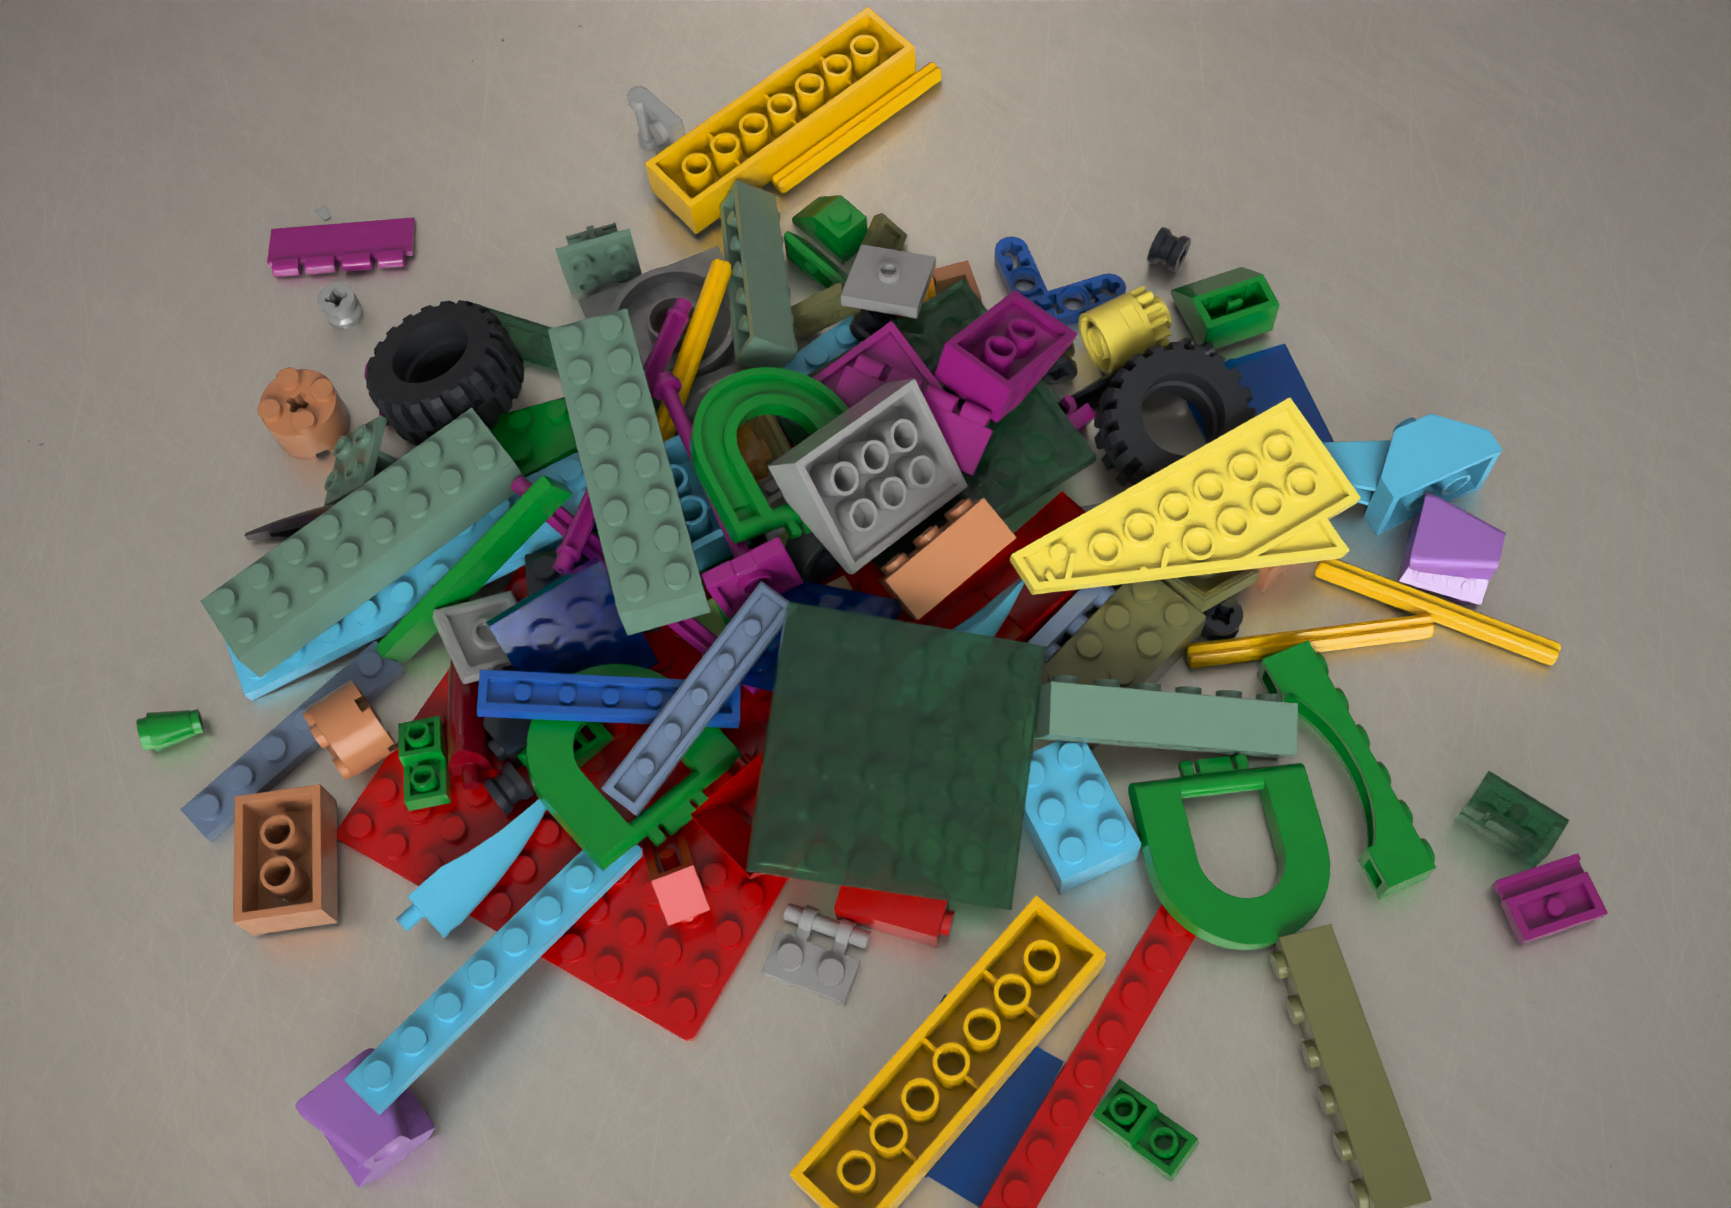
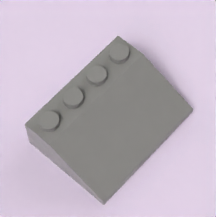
M915 378L883 384L768 465L787 503L848 574H854L968 487Z

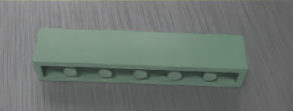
M736 180L719 206L725 261L730 262L732 269L728 282L735 361L750 368H784L787 363H791L794 360L798 343L794 337V315L791 313L790 288L788 287L786 277L787 263L784 261V239L780 232V212L777 209L776 194Z
M1070 675L1052 676L1051 682L1037 686L1035 739L1230 755L1245 754L1246 756L1283 758L1297 755L1298 703L1282 702V695L1256 694L1255 699L1242 698L1241 691L1218 690L1215 696L1202 695V688L1191 686L1175 687V692L1161 691V684L1135 683V689L1120 688L1119 680L1095 679L1094 685L1078 684L1079 677Z

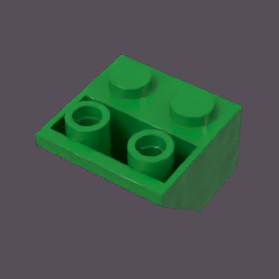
M1239 267L1171 290V296L1196 344L1201 345L1211 341L1215 350L1272 331L1280 306L1265 276L1244 267Z

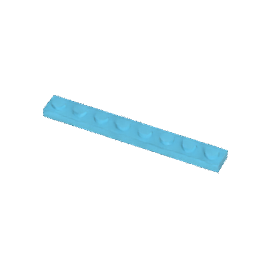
M636 844L604 871L582 850L344 1079L346 1083L378 1115L384 1112L643 856L642 849Z

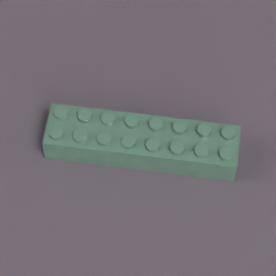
M627 308L548 329L618 614L627 635L711 613Z
M470 408L200 601L236 658L261 678L513 496L515 492L510 489L511 484L518 476L523 474L473 408Z

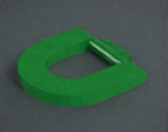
M759 367L739 371L714 385L702 399L697 409L690 433L691 460L702 486L729 537L735 544L782 527L785 528L788 537L792 540L800 537L802 534L798 523H800L805 534L812 532L788 503L770 508L737 445V430L746 421L756 416L779 415L789 418L802 426L811 436L849 409L831 389L805 374L775 367Z
M628 664L600 665L575 673L580 675L668 679L650 669ZM532 719L527 736V769L534 791L546 809L602 871L646 836L651 839L655 846L659 847L667 839L659 827H663L672 836L692 820L690 814L696 810L690 802L693 801L697 807L701 806L709 799L702 791L732 768L739 757L742 759L740 751L718 727H706L681 759L691 773L627 823L582 773L575 761L573 744L580 730L588 723L587 721Z
M1241 754L1235 755L1232 758L1234 769L1229 756L1198 759L1194 762L1196 773H1194L1191 760L1181 761L1178 764L1181 777L1129 784V799L1139 840L1142 843L1141 848L1146 869L1153 889L1169 914L1186 930L1200 939L1220 947L1235 950L1262 949L1275 945L1279 937L1299 931L1319 910L1329 885L1330 856L1308 775L1302 763L1249 769L1247 756ZM1252 790L1259 791L1278 861L1277 877L1268 893L1254 898L1235 897L1217 888L1206 877L1197 858L1182 799Z

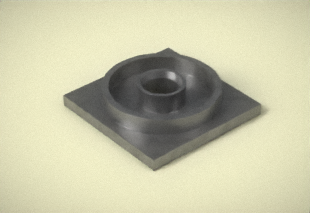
M716 246L668 266L645 272L635 279L581 299L579 303L586 319L627 308L644 366L659 334L656 330L657 326L660 323H664L668 309L673 307L677 298H685L692 303V308L688 315L689 318H692L711 262L717 258L725 261L719 247ZM728 285L695 378L736 363ZM686 333L680 336L664 372L673 371Z

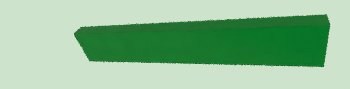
M545 475L541 476L377 644L375 648L381 657L407 663L438 632L432 619L433 611L467 602L572 495L568 487L564 483Z

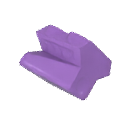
M1426 493L1421 514L1415 512L1410 526L1397 580L1400 583L1426 593L1432 591L1443 594L1448 601L1461 606L1469 605L1470 603L1481 605L1489 580L1498 567L1506 533L1443 498Z
M373 1048L361 1052L302 1097L295 1105L299 1114L324 1134L358 1187L376 1181L427 1141L435 1129L427 1112L422 1109L409 1088L384 1112L378 1115L346 1083L344 1079L375 1050Z

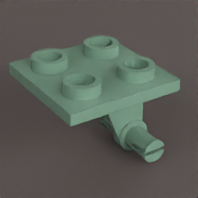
M615 222L595 229L593 225L586 227L587 231L566 236L567 246L555 249L571 294L591 292L597 287L614 282H627L633 277L642 274L630 229L618 231Z
M380 415L372 421L362 424L351 433L339 438L333 451V455L336 457L334 468L328 475L324 486L325 491H327L324 506L340 502L372 479L374 471L382 472L399 460L380 451L387 418Z

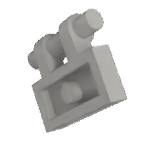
M789 903L784 912L783 919L798 924L795 936L777 931L761 971L762 974L845 1006L861 966L860 960L846 955L850 944L866 949L871 938V932L857 928V923L845 918L842 921H838L819 914L820 909L810 905L802 908ZM813 931L835 938L832 949L830 950L809 942Z

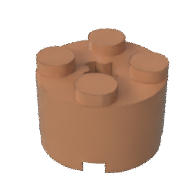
M291 367L280 370L276 375V379L264 390L257 408L263 423L283 451L300 459L316 458L317 453L325 450L333 451L339 438L347 435L350 429V417L347 408L334 385L325 375L314 370H296Z
M352 679L308 706V710L302 713L310 726V732L322 749L327 748L333 757L334 765L345 780L358 776L398 750V745L390 732H386L380 717Z

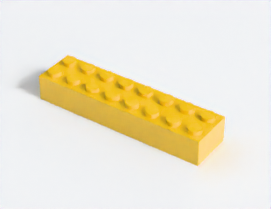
M869 7L865 8L647 161L645 166L652 192L695 234H698L721 217L719 206L736 180L762 188L772 181L771 177L773 174L916 72L915 47Z
M1036 895L792 1169L789 1175L793 1182L820 1208H898L1104 968L1107 954Z

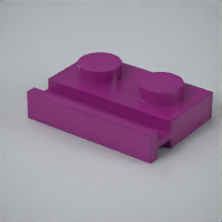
M1578 853L1496 880L1491 885L1493 890L1497 891L1502 901L1500 905L1520 945L1603 918L1608 914L1588 872H1584L1579 862L1581 858Z

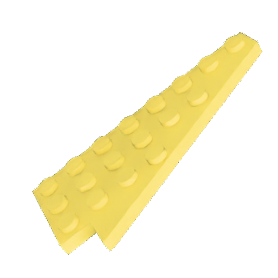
M1289 397L1013 553L1010 561L1031 594L1035 595L1340 559L1349 552V549L1329 519L1355 505L1361 497Z

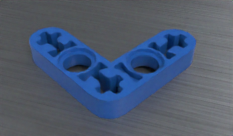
M1013 236L1005 237L996 244L994 254L995 267L1007 294L1009 295L1012 291L1016 290L1066 326L1078 323L1080 314L1126 293L1124 280L1118 275L1111 273L1098 275L1048 291L1031 252L1022 239ZM1007 252L1017 256V267L1014 269L1011 257L1005 255ZM1020 279H1028L1035 286L1029 291H1020L1014 284ZM1108 289L1110 293H1115V296L1109 297L1107 293H1102V290ZM1068 298H1077L1082 301L1083 306L1078 310H1069L1063 305V302ZM1053 304L1056 305V314H1055V308H1052V309H1051V307H1052Z

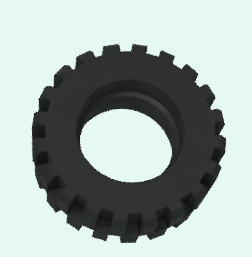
M450 300L440 302L439 306L433 307L428 305L421 308V312L414 316L409 314L402 319L403 323L398 327L393 326L386 333V339L383 342L379 341L374 348L375 356L369 359L367 365L368 373H366V388L369 390L371 400L383 416L387 418V421L402 439L416 446L470 408H473L489 429L493 428L499 423L498 418L502 414L507 415L513 406L512 400L518 399L522 388L521 383L524 380L525 368L521 353L497 316L480 304L459 300L457 304Z
M1170 342L1164 350L1161 345L1157 344L1148 347L1143 354L1136 353L1128 359L1123 368L1118 370L1098 402L1100 408L1095 413L1094 427L1099 428V432L1094 438L1097 449H1105L1106 454L1101 459L1106 469L1114 467L1119 473L1115 480L1124 487L1129 482L1134 486L1187 456L1173 454L1162 449L1147 434L1142 423L1141 405L1148 396L1169 393L1178 395L1192 403L1204 420L1207 433L1206 444L1257 416L1256 409L1248 407V403L1253 399L1250 388L1241 387L1238 381L1243 376L1236 368H1233L1231 371L1223 365L1226 360L1218 353L1210 357L1204 354L1205 347L1193 344L1187 350L1184 349L1182 342Z

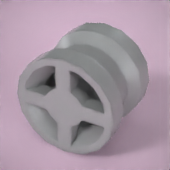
M333 282L326 285L320 291L318 304L331 326L341 330L349 329L361 321L363 307L350 285L344 282Z

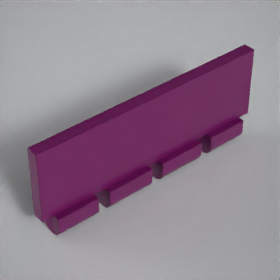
M413 217L271 229L267 264L269 267H272L274 277L302 275V265L304 264L307 275L336 273L339 267L338 262H341L343 272L373 270L375 265L374 259H377L380 269L406 267V256H414L416 220Z
M859 354L853 368L846 365L834 393L842 399L848 408H851L887 382L913 379L914 377L893 368L886 382H883L881 379L885 373L886 365L863 354ZM915 378L919 388L921 389L923 381ZM929 384L923 396L959 469L973 476L993 433L992 430L987 428L992 412L966 401L959 415H957L954 411L959 402V397Z

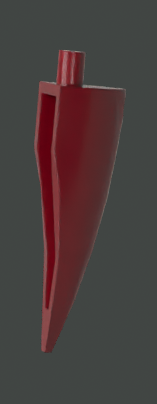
M450 658L447 691L448 764L453 777L462 775L464 789L475 790L480 787L479 772L494 769L493 753L485 744L491 737L483 727L484 717H477L479 681L463 684Z

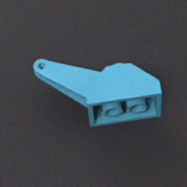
M1428 414L1417 420L1411 417L1400 422L1393 429L1394 433L1390 440L1322 442L1361 497L1357 503L1367 505L1364 517L1376 535L1413 519L1415 512L1421 514L1426 493L1437 495L1448 502H1452L1481 489L1503 450L1488 429L1435 414Z

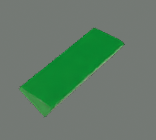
M787 231L784 233L787 258L824 290L839 282L846 283L849 275L814 245L792 232ZM858 312V313H856V314H854V315H855V316L861 315V312Z

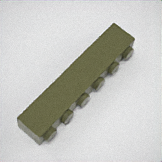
M1332 924L1279 937L1273 946L1274 953H1270L1271 966L1278 980L1283 979L1289 996L1285 997L1286 1009L1293 1024L1299 1023L1305 1040L1300 1043L1301 1052L1309 1069L1315 1068L1320 1087L1316 1088L1317 1098L1325 1115L1331 1114L1337 1133L1332 1135L1333 1144L1340 1161H1347L1353 1180L1349 1181V1189L1356 1208H1412L1431 1201L1429 1189Z

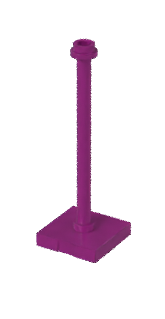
M672 372L659 373L651 381V392L655 399L664 401L692 463L690 454L692 423L678 395L682 384L679 378L674 376ZM703 487L735 559L727 561L700 575L707 590L728 619L735 616L761 581L778 594H782L804 583L780 537L752 550H749L746 541L737 544L733 543Z

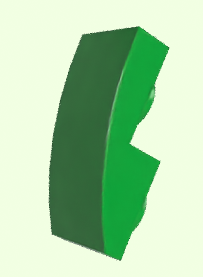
M435 716L399 723L398 749L399 760L404 767V803L409 811L451 803L448 757L441 717Z
M1120 1078L1092 1115L1106 1130L1171 1181L1174 1180L1199 1144L1197 1137L1160 1112L1154 1102Z

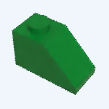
M842 195L820 196L792 217V222L841 265L858 253L868 230L867 217Z

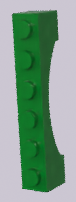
M1305 641L1262 659L1256 675L1266 694L1282 695V702L1298 703V717L1324 739L1347 771L1361 805L1366 829V849L1358 859V862L1378 899H1382L1426 880L1436 869L1434 864L1435 855L1428 841L1424 838L1420 839L1413 827V816L1408 805L1402 799L1398 800L1391 788V777L1386 766L1380 761L1377 762L1369 749L1370 740L1365 729L1360 724L1356 725L1348 711L1349 703L1344 692L1338 687L1335 688L1330 680L1325 658L1320 652L1314 651L1309 641Z

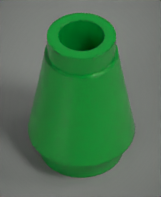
M199 709L191 711L148 712L146 717L136 720L139 739L144 751L154 749L157 753L197 734L204 733V725Z

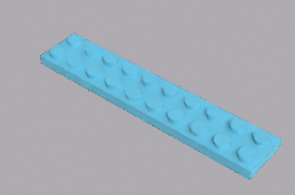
M578 452L526 477L532 484L543 475L564 483L572 492V495L562 506L574 516L587 489ZM515 493L261 678L236 658L226 642L244 695L253 701L388 634L520 497ZM545 522L484 585L524 566L526 554L556 550L561 545L564 537ZM594 522L592 531L597 529L596 522Z

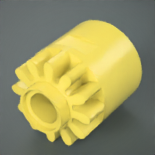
M1141 286L1080 314L1078 324L1087 353L1096 367L1102 373L1108 374L1123 367L1128 359L1136 353L1143 354L1148 347L1157 344L1162 347L1167 346L1170 343L1167 337L1171 336L1168 328L1171 327L1172 321L1169 310L1163 300L1158 296L1154 297L1152 291L1147 292L1145 287Z

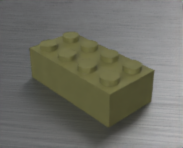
M1161 580L1123 584L1031 678L1029 698L1037 703V686L1051 682L1052 676L1055 675L1079 677L1078 684L1094 685L1095 679H1114L1120 681V688L1135 689V683H1157L1184 655L1187 646L1190 643H1195L1200 638L1206 616ZM1087 743L1092 751L1098 745L1096 743Z

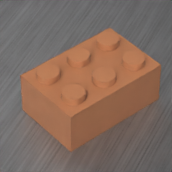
M970 498L961 500L944 514V517L948 520L940 528L937 525L927 528L912 541L916 547L908 555L904 552L896 554L880 568L884 575L877 581L909 619L919 620L1017 538L985 498L971 501Z
M321 784L235 796L233 923L251 935L338 923L337 800Z

